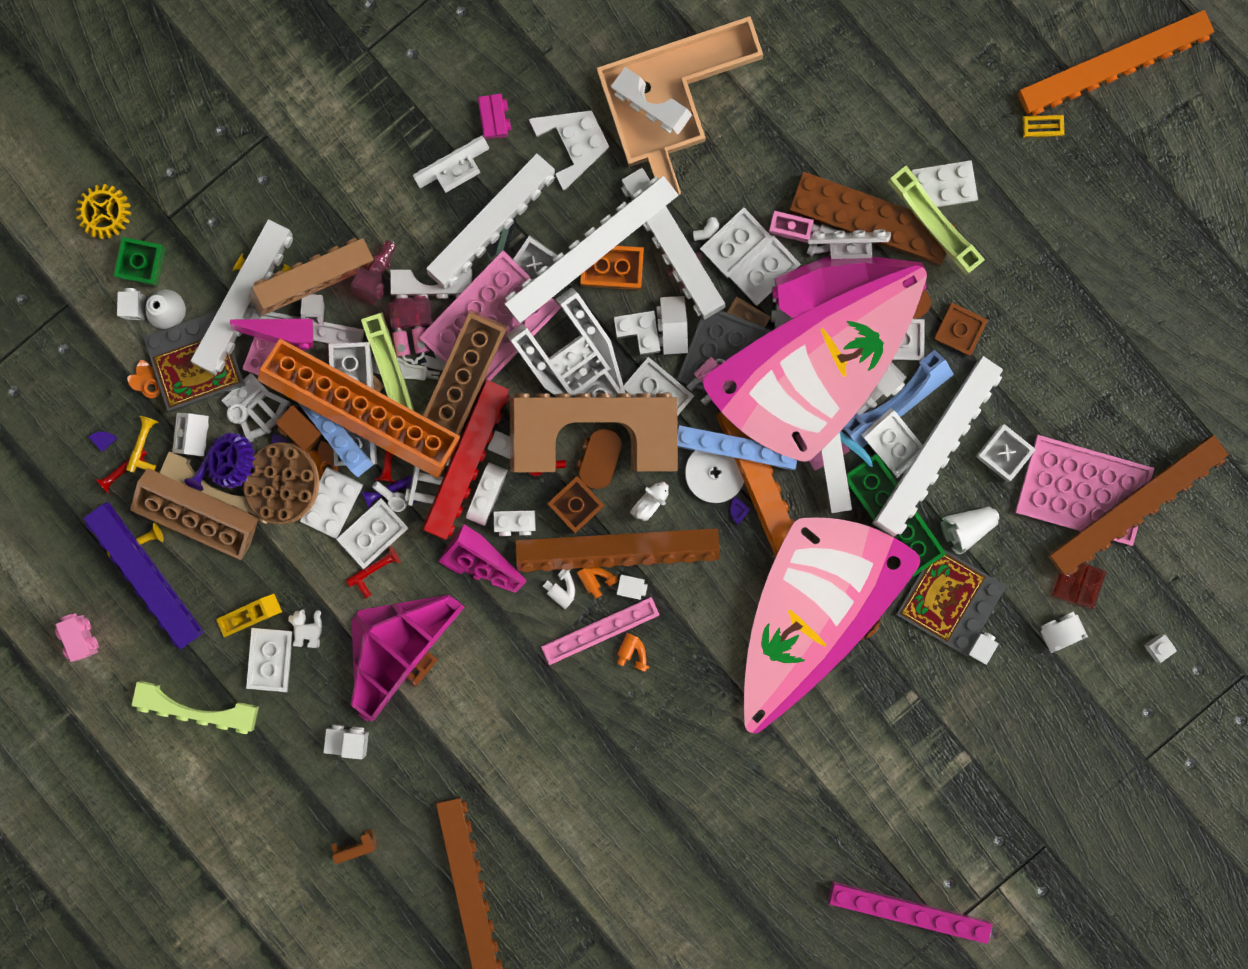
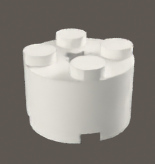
M1074 612L1060 618L1059 623L1054 620L1041 626L1042 631H1040L1050 653L1088 637L1079 616L1075 615Z

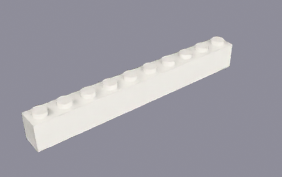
M664 176L661 178L654 177L647 183L649 187L646 190L642 191L639 189L631 196L633 200L630 203L623 202L616 208L617 213L611 217L608 214L600 221L602 225L599 228L595 229L592 227L584 234L586 237L581 242L576 240L568 247L570 249L568 253L564 255L561 252L553 259V265L549 268L546 265L537 272L539 275L533 281L531 278L521 285L523 289L517 294L515 291L510 293L505 298L507 302L503 305L518 323L524 321L675 199L678 194Z
M984 356L976 362L873 521V525L892 537L903 533L907 526L905 524L907 518L914 516L918 509L915 507L918 501L922 502L928 494L927 487L929 484L933 485L939 477L937 474L940 467L943 469L949 461L947 456L959 446L960 442L958 439L961 435L964 436L970 429L969 422L972 418L975 420L981 412L979 407L982 402L986 403L992 393L989 391L1001 381L1002 377L1000 374L1003 371L1002 368Z

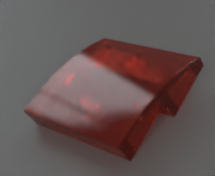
M1081 563L1077 566L1079 569L1072 575L1059 574L1052 596L1087 608H1095L1107 571Z

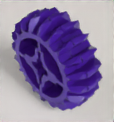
M226 433L223 436L220 435L219 440H214V446H210L211 452L207 454L209 460L206 461L209 465L206 470L210 472L209 477L213 479L214 483L225 488H236V486H242V482L247 481V475H252L250 470L254 468L252 464L256 458L253 457L255 450L252 449L253 444L249 442V439L240 434Z

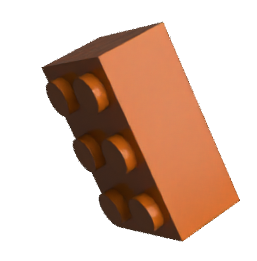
M615 246L581 274V287L641 290L644 247Z

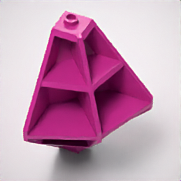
M831 255L774 278L775 286H772L773 299L776 298V304L779 309L792 318H796L832 298L886 275L915 265L921 266L924 269L925 267L922 262L880 257L831 259ZM913 275L904 280L903 286L908 288L917 283L915 276Z
M449 594L363 609L356 613L352 618L354 689L351 706L360 712L358 715L367 722L369 720L373 722L429 649L465 608L464 605Z

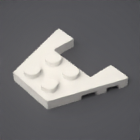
M592 111L529 119L537 137L556 128L574 165L555 174L563 191L609 149V145Z

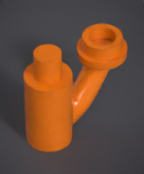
M600 567L584 568L577 572L587 592H592L595 599L602 596L599 590L601 586L595 575L606 578L605 583L608 586L619 581L618 574L614 576Z
M626 633L617 653L619 655L617 664L624 666L626 660H630L634 650L637 649L639 661H635V668L646 672L650 666L646 665V652L640 638Z

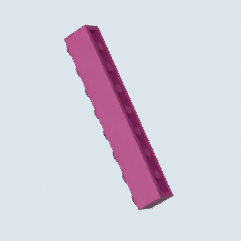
M832 881L828 897L830 905L985 944L989 942L993 926L989 920Z

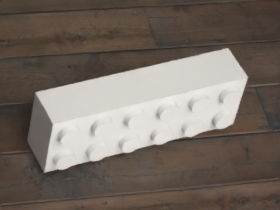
M369 342L328 344L330 366L374 389L372 348ZM345 428L371 462L377 464V445ZM334 450V466H346Z

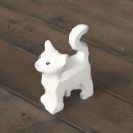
M658 482L650 487H646V493L635 504L630 513L637 519L648 521L660 504H666L665 500L669 495V486L665 482Z

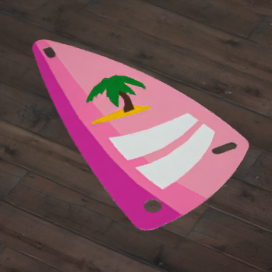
M918 265L911 266L859 286L806 311L759 338L708 373L703 381L704 389L720 411L753 440L789 458L799 461L811 460L853 418L888 369L906 335L919 303L927 278L925 269ZM914 275L917 283L905 288L903 281ZM727 380H733L737 385L736 391L732 394H727L723 391V383ZM795 431L800 433L807 445V450L804 452L800 451L792 437V433Z
M801 518L794 522L772 565L753 623L744 685V720L747 731L759 733L807 694L852 650L883 615L918 569L920 558L915 551L882 531L856 522L833 518ZM806 527L819 537L820 542L813 544L802 535V528ZM891 556H896L901 561L900 567L896 570H891L887 567V560ZM759 710H764V717L756 723L752 717Z

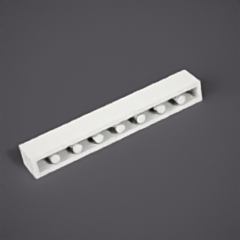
M536 154L426 268L427 274L445 290L449 286H454L459 279L458 276L462 272L466 273L473 265L472 261L476 257L480 258L486 252V247L498 240L500 237L499 233L504 228L508 229L513 224V219L517 214H523L528 207L527 204L531 200L535 201L540 196V190L545 185L548 187L554 181L555 169Z
M641 168L622 179L623 187H621V190L626 198L630 197L633 200L631 196L639 189L644 191L649 187L647 183L650 179L644 169ZM666 206L647 220L643 226L647 232L649 230L652 232L654 237L651 239L657 249L661 247L664 254L662 257L665 263L672 265L675 270L672 272L677 282L681 281L685 288L682 290L688 300L692 298L695 303L693 308L698 316L702 315L705 320L726 308L725 302Z
M268 219L191 359L194 365L214 375L223 370L226 356L234 350V342L237 336L240 337L242 335L241 332L231 330L230 319H250L255 309L249 294L254 286L253 283L261 279L267 281L273 278V270L276 265L279 266L281 264L285 248H289L293 241V234L289 229Z

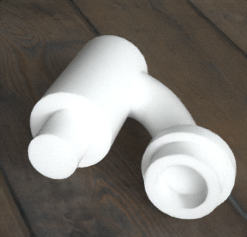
M813 224L811 232L824 231L826 234L839 230L824 224L821 226ZM830 243L822 246L810 244L807 254H810L812 257L813 254L829 252Z
M562 569L558 576L561 581L563 578L565 579L567 591H564L558 584L553 585L549 581L543 587L549 591L547 594L554 601L566 609L574 600L575 587L569 573L570 570Z

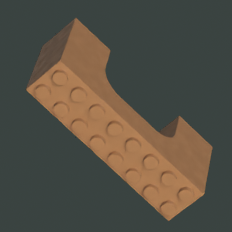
M591 393L576 394V398H570V394H555L556 398H550V394H535V398H529V394H515V398H510V471L556 472L555 442L557 434L565 425L574 422H616L625 427L631 439L632 471H678L677 397H672V393H656V397H652V393H636V397H631V393H616V398H611V393H598L596 398H591Z

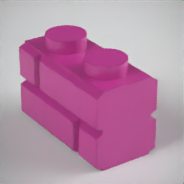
M502 94L478 97L484 139L508 137V131H511L510 118L506 119L505 111H508L507 99H503Z

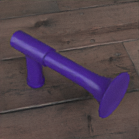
M207 454L196 474L192 478L184 479L187 486L198 491H203L204 489L201 481L209 466L206 463L209 460Z
M413 475L396 481V483L386 486V488L391 492L403 488L410 489ZM362 491L369 509L373 501L383 496L378 491Z

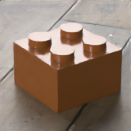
M292 405L275 422L279 426L277 429L285 437L288 435L293 440L292 444L299 446L305 451L313 450L324 438L300 405Z
M578 476L548 503L574 533H577L605 506Z

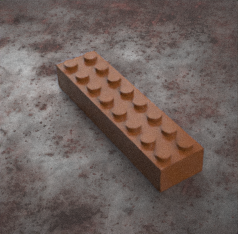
M803 172L788 213L814 220L813 222L824 224L837 230L845 231V233H853L856 230L873 232L874 230L883 229L885 232H891L889 242L872 243L937 266L943 264L946 251L910 209Z

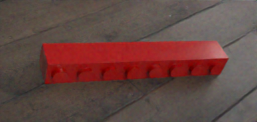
M484 380L421 530L442 539H447V537H451L455 529L453 522L455 517L459 518L463 509L461 503L463 499L466 500L471 490V488H468L471 480L474 481L479 471L476 467L479 461L482 462L486 455L484 448L487 443L490 444L494 436L492 429L495 424L498 425L502 417L500 410L502 406H506L510 395H508L509 389L489 380Z

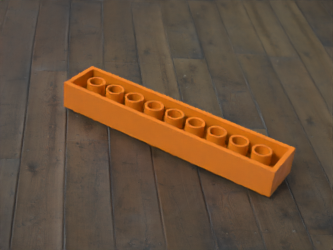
M282 339L278 340L259 370L258 381L436 478L440 476L460 439L459 435Z

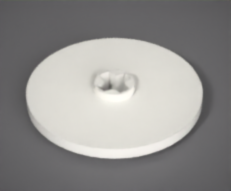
M694 451L687 460L685 467L687 485L692 493L703 501L709 503L727 501L733 498L743 486V478L733 457ZM713 467L720 471L717 478L710 474V471H713Z

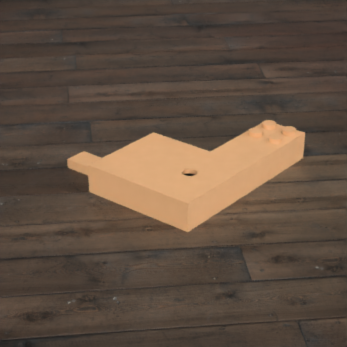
M751 16L597 68L629 167L649 161L654 177L661 178L664 176L677 194H681L668 154L705 142V135L688 84L763 59V52ZM624 67L651 85V90L648 93H644L647 102L660 104L672 98L690 111L692 116L679 134L673 131L668 133L660 127L662 123L657 120L655 123L645 116L646 112L640 110V112L636 111L630 106L631 102L628 100L623 102L614 95L616 92L611 85Z

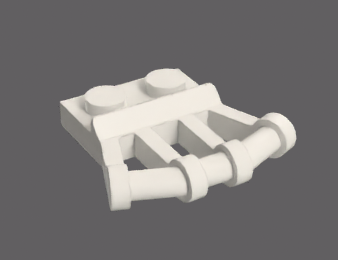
M250 373L244 379L246 386L232 390L221 401L228 408L235 403L242 404L247 408L248 414L260 426V428L250 431L247 421L241 423L246 438L249 439V442H252L254 438L269 434L276 425L275 422L285 413L287 407H290L292 402L270 393ZM266 396L280 402L276 413L263 401ZM257 404L271 417L268 422L264 423L252 410Z

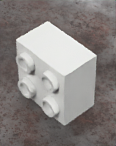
M529 235L513 260L535 279L539 276L537 272L545 265L549 268L554 264L553 259L558 254Z
M1003 424L999 426L975 457L1006 482H1009L1036 449Z

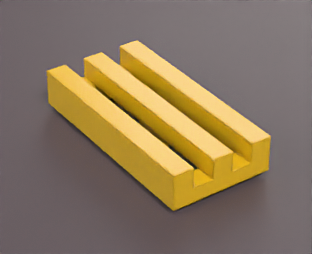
M1064 115L1022 117L1023 138L1064 136ZM1059 120V124L1028 125V121ZM1060 128V131L1028 132V129Z

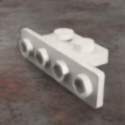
M480 136L463 147L454 150L449 155L438 159L428 167L419 170L413 177L419 188L438 179L446 193L480 173L473 158L487 151L489 146L484 137Z
M883 229L874 230L873 232L856 230L853 233H845V231L839 230L826 234L824 231H816L810 234L808 244L830 243L831 259L871 258L872 242H889L891 232H885Z

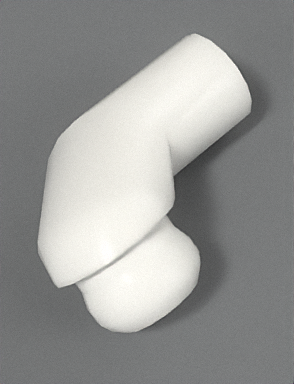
M711 217L707 220L708 223L703 230L693 231L694 241L711 239L719 229L717 219Z

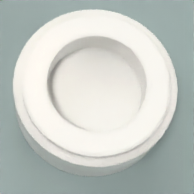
M235 403L229 406L227 417L231 422L241 424L247 420L248 410L244 405Z

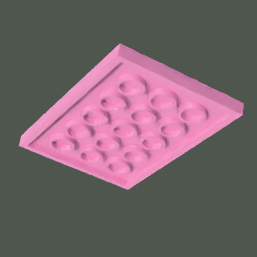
M503 250L419 338L447 363L471 309L507 325V330L484 380L490 381L518 353L507 337V334L523 323L532 336H534L558 312L561 306L552 297L524 321L518 323L503 305L507 302L505 298L513 291L517 294L522 290L521 285L529 278L532 281L534 279Z
M1037 435L1033 446L1036 450L1030 457L1015 513L1081 531L1152 479L1154 468ZM1131 526L1126 530L1128 533L1119 540L1115 538L1112 541L1133 546L1138 526L1135 528Z

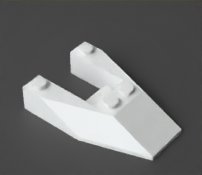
M570 288L556 298V300L581 335L550 358L547 357L523 323L507 334V337L544 388L554 395L570 394V398H576V394L591 393V398H596L598 393H611V398H616V393H625L611 340L573 288Z

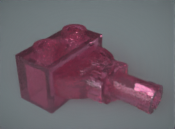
M386 240L379 255L373 257L374 263L369 271L362 267L359 268L351 283L353 296L372 305H375L376 301L381 300L385 291L383 290L382 276L385 269L391 267L390 258L396 248V244Z
M415 296L414 300L412 298L394 299V302L389 303L391 327L394 330L428 326L434 322L432 303L426 296Z

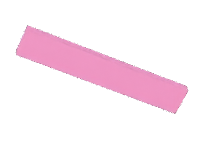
M652 597L543 645L541 648L549 665L653 619L659 616V612Z

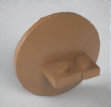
M279 442L265 446L253 456L256 460L252 464L254 468L250 470L252 475H247V481H244L246 501L251 510L266 522L274 524L293 523L305 516L317 499L319 492L317 466L312 457L297 445Z

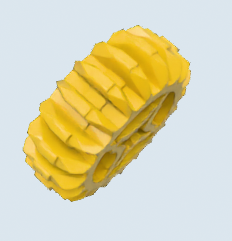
M103 184L102 190L99 185H95V191L88 188L89 195L87 196L82 193L81 196L85 198L84 201L78 200L77 202L82 205L81 208H76V211L81 213L76 216L77 220H83L79 224L80 227H86V233L92 231L93 237H97L99 234L101 239L105 238V234L108 238H112V232L119 235L118 228L126 229L122 225L123 222H130V220L125 218V216L131 215L130 211L125 210L131 207L129 203H124L128 198L126 196L121 197L122 191H116L114 186H111L109 190L106 184ZM102 196L111 197L109 200L106 199V201L103 203H97L95 201V199ZM116 202L119 208L117 218L113 215V209L115 207L114 204ZM90 205L94 208L92 221L89 218ZM97 206L106 209L110 217L103 215ZM104 220L112 222L107 227H96L98 223L101 224Z

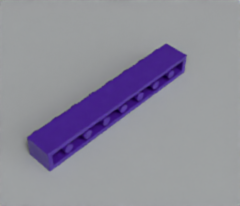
M109 502L102 504L84 517L86 527L96 534L100 546L107 549L110 553L111 561L121 568L123 577L132 583L137 596L143 598L148 611L151 614H155L159 626L171 636L170 640L176 647H179L181 650L204 633L203 629Z

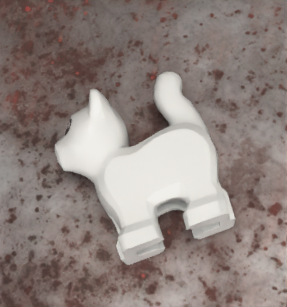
M303 609L295 611L289 616L288 620L294 626L293 646L302 647L304 639L310 641L307 647L317 648L320 646L319 638L322 632L321 611L317 610L314 613V623L305 624L306 616Z

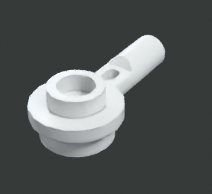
M378 481L373 484L372 488L388 500V506L391 510L401 512L406 508L408 501L404 500L405 495L403 493H392Z

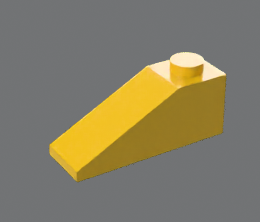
M272 594L216 620L223 637H227L281 613L282 610L275 594Z

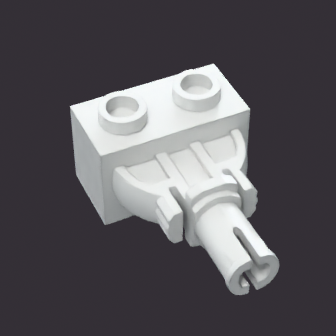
M892 362L875 389L857 411L858 415L863 414L870 407L875 408L877 406L875 401L883 394L886 397L891 393L895 396L905 385L903 381L906 379V376Z

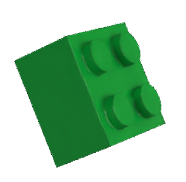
M122 237L114 277L158 287L166 247L161 244Z

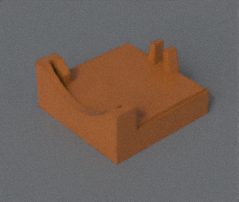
M373 830L365 831V835L360 836L362 841L340 849H338L336 843L332 844L334 853L332 857L335 865L375 851L378 844Z

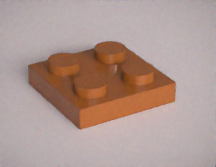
M951 303L934 340L970 357L988 319Z

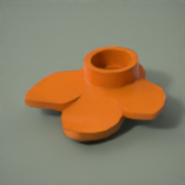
M140 360L136 367V375L127 377L128 383L134 390L142 391L143 395L147 398H156L160 395L161 390L154 368L146 361ZM153 385L155 391L150 392L147 387Z
M320 442L318 451H306L317 466L319 479L322 478L326 465H331L332 469L338 472V466H334V450L326 442Z

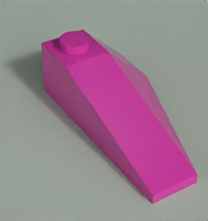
M230 319L231 330L273 343H277L279 339H282L302 351L313 348V319Z
M463 525L454 535L438 561L456 573H469L474 575V579L479 581L481 578L489 580L492 585L514 593L526 582V579L481 534L466 525Z

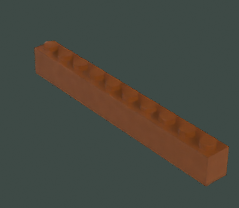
M1215 435L1207 437L1047 556L1061 575H1072L1079 569L1077 566L1082 562L1086 564L1095 558L1094 554L1097 551L1101 550L1103 552L1111 546L1110 542L1115 538L1119 540L1128 533L1126 530L1131 526L1135 528L1143 523V518L1146 515L1152 516L1158 512L1161 504L1164 502L1168 504L1177 497L1175 494L1180 490L1183 492L1193 486L1191 482L1195 479L1201 480L1209 474L1208 470L1213 466L1217 468L1225 462L1224 458L1229 454Z
M718 528L516 540L518 572L720 560Z
M460 796L438 801L436 803L472 969H503L501 959L497 960L496 952L499 951L497 940L492 938L491 932H494L493 921L489 920L487 912H490L489 902L484 900L483 892H486L483 880L479 879L478 873L481 872L480 862L475 860L474 853L477 852L475 840L471 841L470 833L473 832L470 820H466L465 813H468L466 800L462 801Z

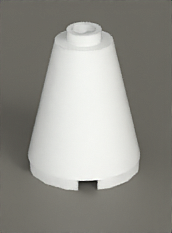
M164 289L156 291L148 298L145 313L148 321L153 326L165 330L179 325L183 321L186 306L179 294L172 290Z
M985 507L945 516L942 518L944 521L941 522L943 535L947 542L951 541L954 545L951 547L952 550L957 554H962L998 525L999 514L995 509Z

